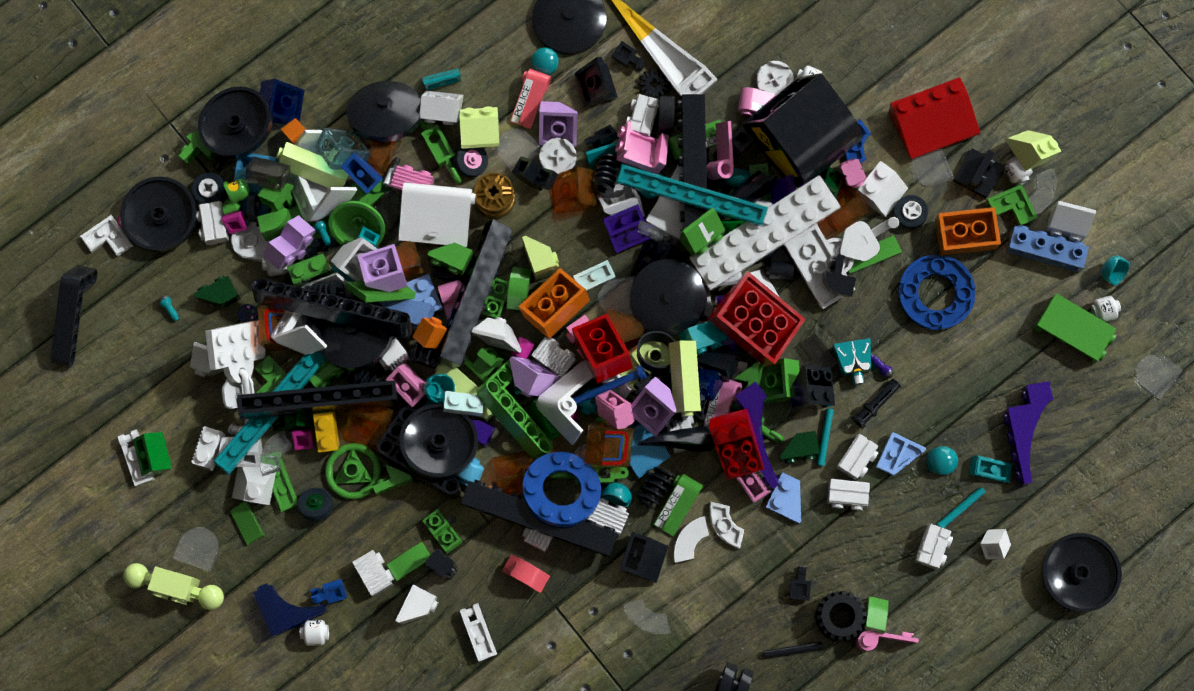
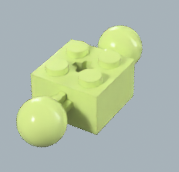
M134 563L129 565L123 574V579L127 586L137 589L148 585V590L153 591L152 595L167 600L171 596V601L187 605V602L193 603L194 599H197L203 608L215 610L222 605L224 600L223 591L218 586L207 585L203 588H198L199 579L156 566L154 567L153 574H150L144 565Z

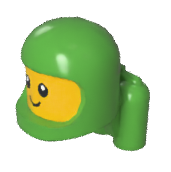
M238 179L231 183L227 181L223 183L229 198L222 204L225 215L238 211L241 207L240 201L247 199V196L250 194L249 185L243 179Z

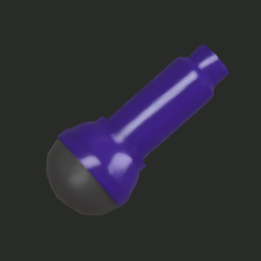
M871 355V362L880 370L882 377L885 379L891 378L894 375V369L885 365L878 357Z

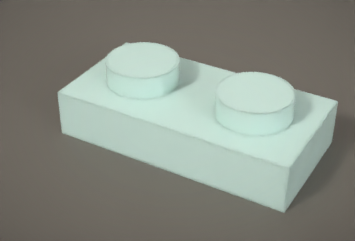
M608 260L574 275L573 278L586 291H589L615 279L616 276Z
M445 391L443 412L482 416L483 402L474 394Z

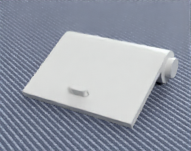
M404 182L399 240L449 245L455 242L467 247L470 208L476 202V194L473 193V189Z

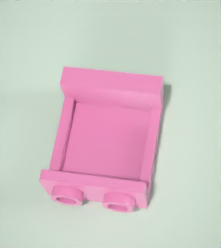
M629 121L619 128L617 134L619 142L616 146L617 160L658 175L666 165L669 135L662 133L658 139L631 130V122Z

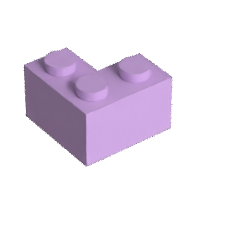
M298 215L286 223L279 237L268 242L262 256L278 270L285 266L289 267L295 260H301L305 256V249L313 241L312 236L315 229Z

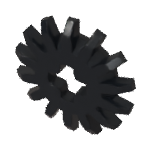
M651 68L649 69L650 74L644 71L643 74L646 77H639L643 81L638 83V86L643 87L639 92L645 91V96L650 95L652 98L656 96V99H659V95L665 96L664 91L670 92L666 86H671V84L666 82L667 78L663 77V73L659 74L660 69L657 68L656 73H653ZM654 79L657 83H660L656 89L649 85Z

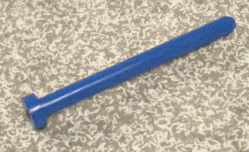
M640 365L636 367V371L572 399L578 405L637 378L643 380L647 378L645 370Z

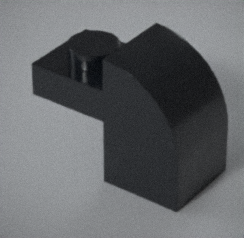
M521 156L512 170V173L521 181L540 191L542 189L550 191L559 175L554 170L542 168L533 159Z
M836 254L829 261L828 268L831 271L822 272L823 283L833 294L852 297L856 278L841 275L845 256Z

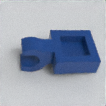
M341 579L322 584L323 589L314 588L310 590L313 604L327 600L328 604L347 599V593Z

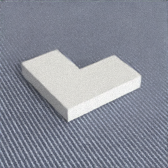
M112 215L80 236L91 253L105 243L109 244L117 256L133 247V244Z

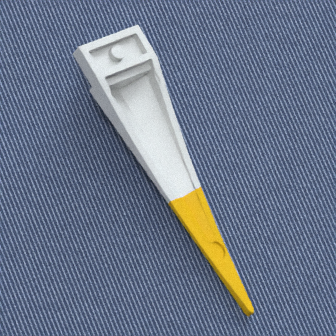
M611 0L680 96L682 94H704L718 81L705 65L671 41L621 0Z

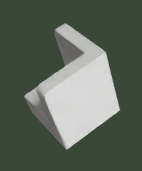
M1006 529L987 530L980 543L985 559H1004L1011 546Z

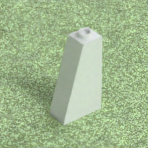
M677 166L671 179L679 181L682 167ZM659 197L646 219L645 225L679 243L680 229H683V222H680L679 215L680 211H683V204Z

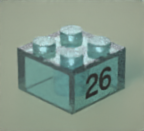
M323 128L315 145L328 167L333 170H343L340 166L353 153L366 162L371 154L359 136L352 131Z

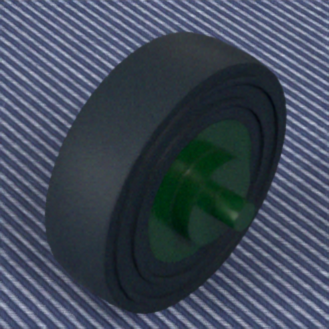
M311 488L299 497L298 509L304 519L312 522L321 521L331 514L333 499L327 490Z

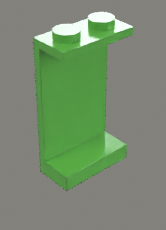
M1057 293L1051 298L1034 327V330L1039 333L1044 330L1092 358L1090 362L1092 364H1095L1098 360H1103L1107 353L1105 351L1106 346L1111 345L1116 338V335H1114L1115 327Z

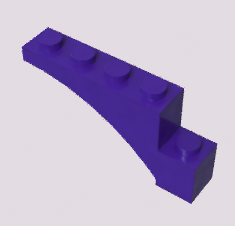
M1049 381L1026 385L1023 391H1021L1022 400L1026 402V405L1007 408L1004 411L1005 414H1003V422L1008 426L1009 431L1007 433V440L1009 444H1012L1013 449L1011 458L1017 467L1015 476L1021 486L1032 483L1030 471L1031 442L1040 415L1046 405L1053 401Z
M754 382L735 395L737 397L736 403L741 410L748 409L764 465V470L760 471L764 476L762 480L768 488L771 486L774 489L781 482L769 462L762 434L764 400L768 397L758 383Z

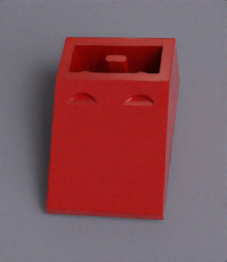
M748 409L710 418L709 429L727 480L764 470Z

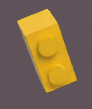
M335 411L313 413L318 452L338 450L340 444Z

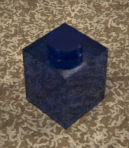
M700 369L698 372L700 400L713 401L723 382L717 371Z

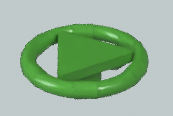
M351 443L342 445L338 450H334L327 460L325 466L327 484L335 494L342 498L359 499L367 496L374 490L373 486L376 485V481L380 480L381 464L377 455L363 444ZM354 450L367 455L373 463V479ZM351 451L334 482L333 464L335 460L345 452ZM370 483L358 492H348L336 485Z

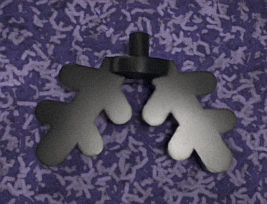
M329 236L331 244L325 245L321 238H315L311 247L306 249L308 253L305 255L306 259L317 256V252L321 251L320 246L322 249L326 247L331 249L332 246L336 247L338 245L336 239L333 236Z

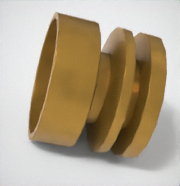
M488 173L476 182L474 187L476 205L485 217L500 219L512 211L515 204L514 188L511 181L505 175ZM497 191L495 196H491V193Z

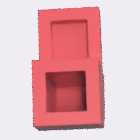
M512 554L502 570L506 575L539 593L542 592L550 577L539 568Z

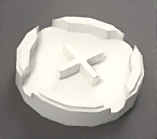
M770 61L760 67L756 83L759 90L777 95L794 81V76L787 64L781 61Z
M553 138L545 142L541 147L539 160L543 168L554 170L557 174L564 175L571 171L576 163V150L566 139Z

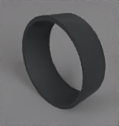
M651 331L644 334L639 339L637 345V359L640 365L654 373H662L669 370L670 364L655 366L645 361L640 354V348L649 341L662 342L669 347V343L676 342V340L662 331Z

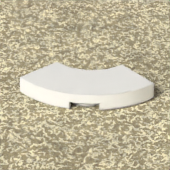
M710 502L709 514L715 532L725 543L740 549L744 529L738 527L732 521L729 514L730 506Z
M705 516L690 522L679 534L674 548L675 563L694 559L696 544L702 538L709 536Z

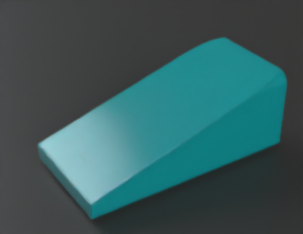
M979 455L972 456L969 475L1010 483L1012 464Z

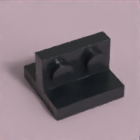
M602 57L594 58L574 73L585 107H591L598 101H609L618 98L608 65L603 62Z
M971 148L953 181L987 199L1005 165L992 159L995 155L993 151L988 150L986 154H983Z

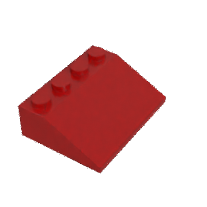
M960 77L890 103L889 114L911 160L981 134L968 92Z
M746 271L717 304L708 320L762 365L767 367L776 364L805 321V318L749 271Z

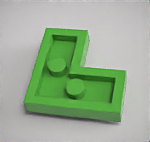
M1022 184L986 200L989 208H996L997 216L1011 210L1018 225L1023 226L1038 219Z
M269 355L255 367L268 381L256 393L273 392L287 376V373Z

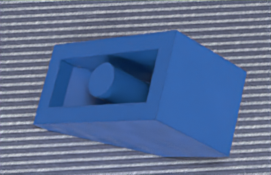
M355 153L340 166L366 194L383 180L370 164Z

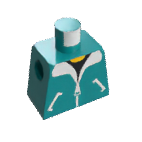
M870 338L834 344L832 350L842 376L851 375L853 385L863 384V373L871 370Z

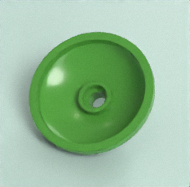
M346 201L337 205L330 214L328 222L330 232L341 245L356 240L363 227L380 235L376 246L381 243L384 237L385 223L382 216L376 209L366 203Z

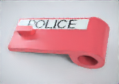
M529 69L528 72L525 71L523 74L522 82L524 84L510 122L532 129L542 98L550 85L551 76Z

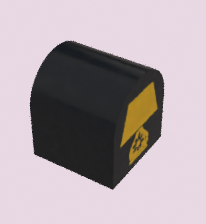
M822 73L797 77L741 124L755 139V144L768 161L783 177L794 176L795 187L797 188L802 187L819 176L862 139V133L856 119Z

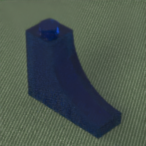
M268 583L257 587L258 591L253 593L273 637L296 628L307 620H313L329 612L325 604L314 607L292 605L279 595L275 586L268 585Z

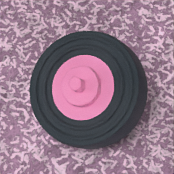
M459 147L454 156V163L456 169L462 175L476 177L486 170L488 155L483 147L464 149Z

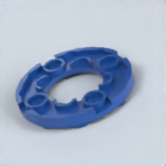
M932 254L923 256L911 263L901 277L898 288L900 305L907 317L923 328L929 330L949 329L961 323L972 310L975 302V283L968 269L958 260L946 255ZM930 275H941L951 281L955 289V298L950 307L938 311L928 309L922 304L919 299L918 288L924 278Z
M553 452L539 457L529 466L523 479L522 495L525 504L532 511V514L543 523L555 527H571L588 519L594 513L601 497V483L594 468L583 458L571 453ZM555 472H567L573 475L581 486L579 498L573 504L567 506L556 505L550 502L543 492L545 478Z

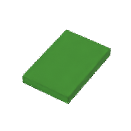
M364 281L346 282V289L365 303L415 299L416 292L409 287L386 292L368 287Z

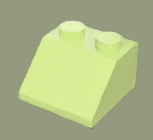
M488 106L460 110L462 149L499 146L497 107Z
M1029 130L1005 140L1025 171L1047 163L1061 152L1058 143L1052 136Z
M523 236V246L535 281L552 276L559 267L556 252L552 253L549 246Z

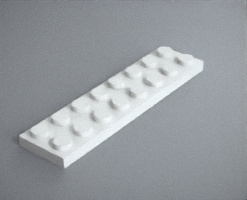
M819 175L770 206L762 227L745 222L723 236L724 238L716 245L714 243L709 245V250L702 256L697 254L694 258L693 256L690 257V260L710 291H712L839 210L841 206Z

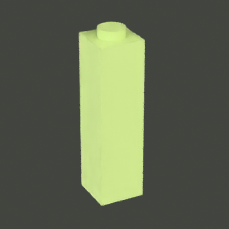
M286 142L284 148H279L276 158L279 160L276 167L327 188L343 187L347 181L348 174L340 167L342 164L288 142Z
M696 341L669 343L672 397L676 407L675 413H681L683 417L693 416V412L701 411Z
M442 363L436 367L435 370L437 372L435 374H447L453 379L455 384L454 392L477 395L478 386L457 367L451 368ZM483 403V414L480 417L488 422L493 417V413Z

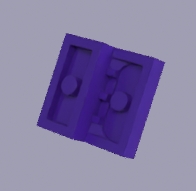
M638 204L603 218L616 253L651 239Z

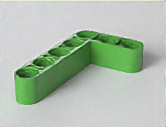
M509 359L478 387L477 396L533 459H538L551 452L553 444L505 389L513 380Z

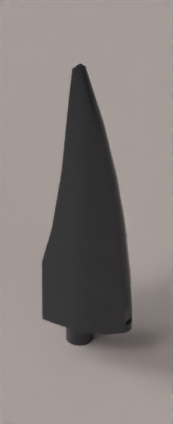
M758 170L745 180L730 196L754 203L773 190L771 183L778 179L774 172L767 177ZM717 214L720 221L728 217L721 214Z
M709 426L669 431L637 442V445L669 447L692 452L712 451L715 446Z

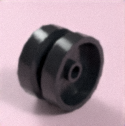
M727 662L723 673L720 674L715 691H748L754 671L744 668L740 671L738 678H735L738 670L737 665Z

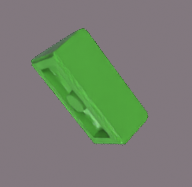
M247 501L230 511L247 545L265 537Z

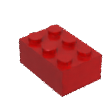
M608 314L572 328L575 343L597 383L633 368L630 353Z

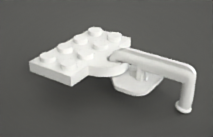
M891 217L873 229H870L867 223L859 221L845 229L843 239L831 238L828 240L825 239L818 225L815 224L784 244L821 309L844 297L831 293L823 283L822 272L831 271L828 268L830 258H833L836 254L845 256L841 275L847 276L846 272L851 269L854 259L867 261L877 255L880 245L876 237L890 228H897L899 220L896 217Z
M254 320L205 331L210 370L223 368L224 374L227 377L222 387L223 403L227 409L238 408L237 395L254 393V385L251 379L254 361L266 358L262 320ZM232 423L228 428L229 434H237L243 426H237L235 423Z

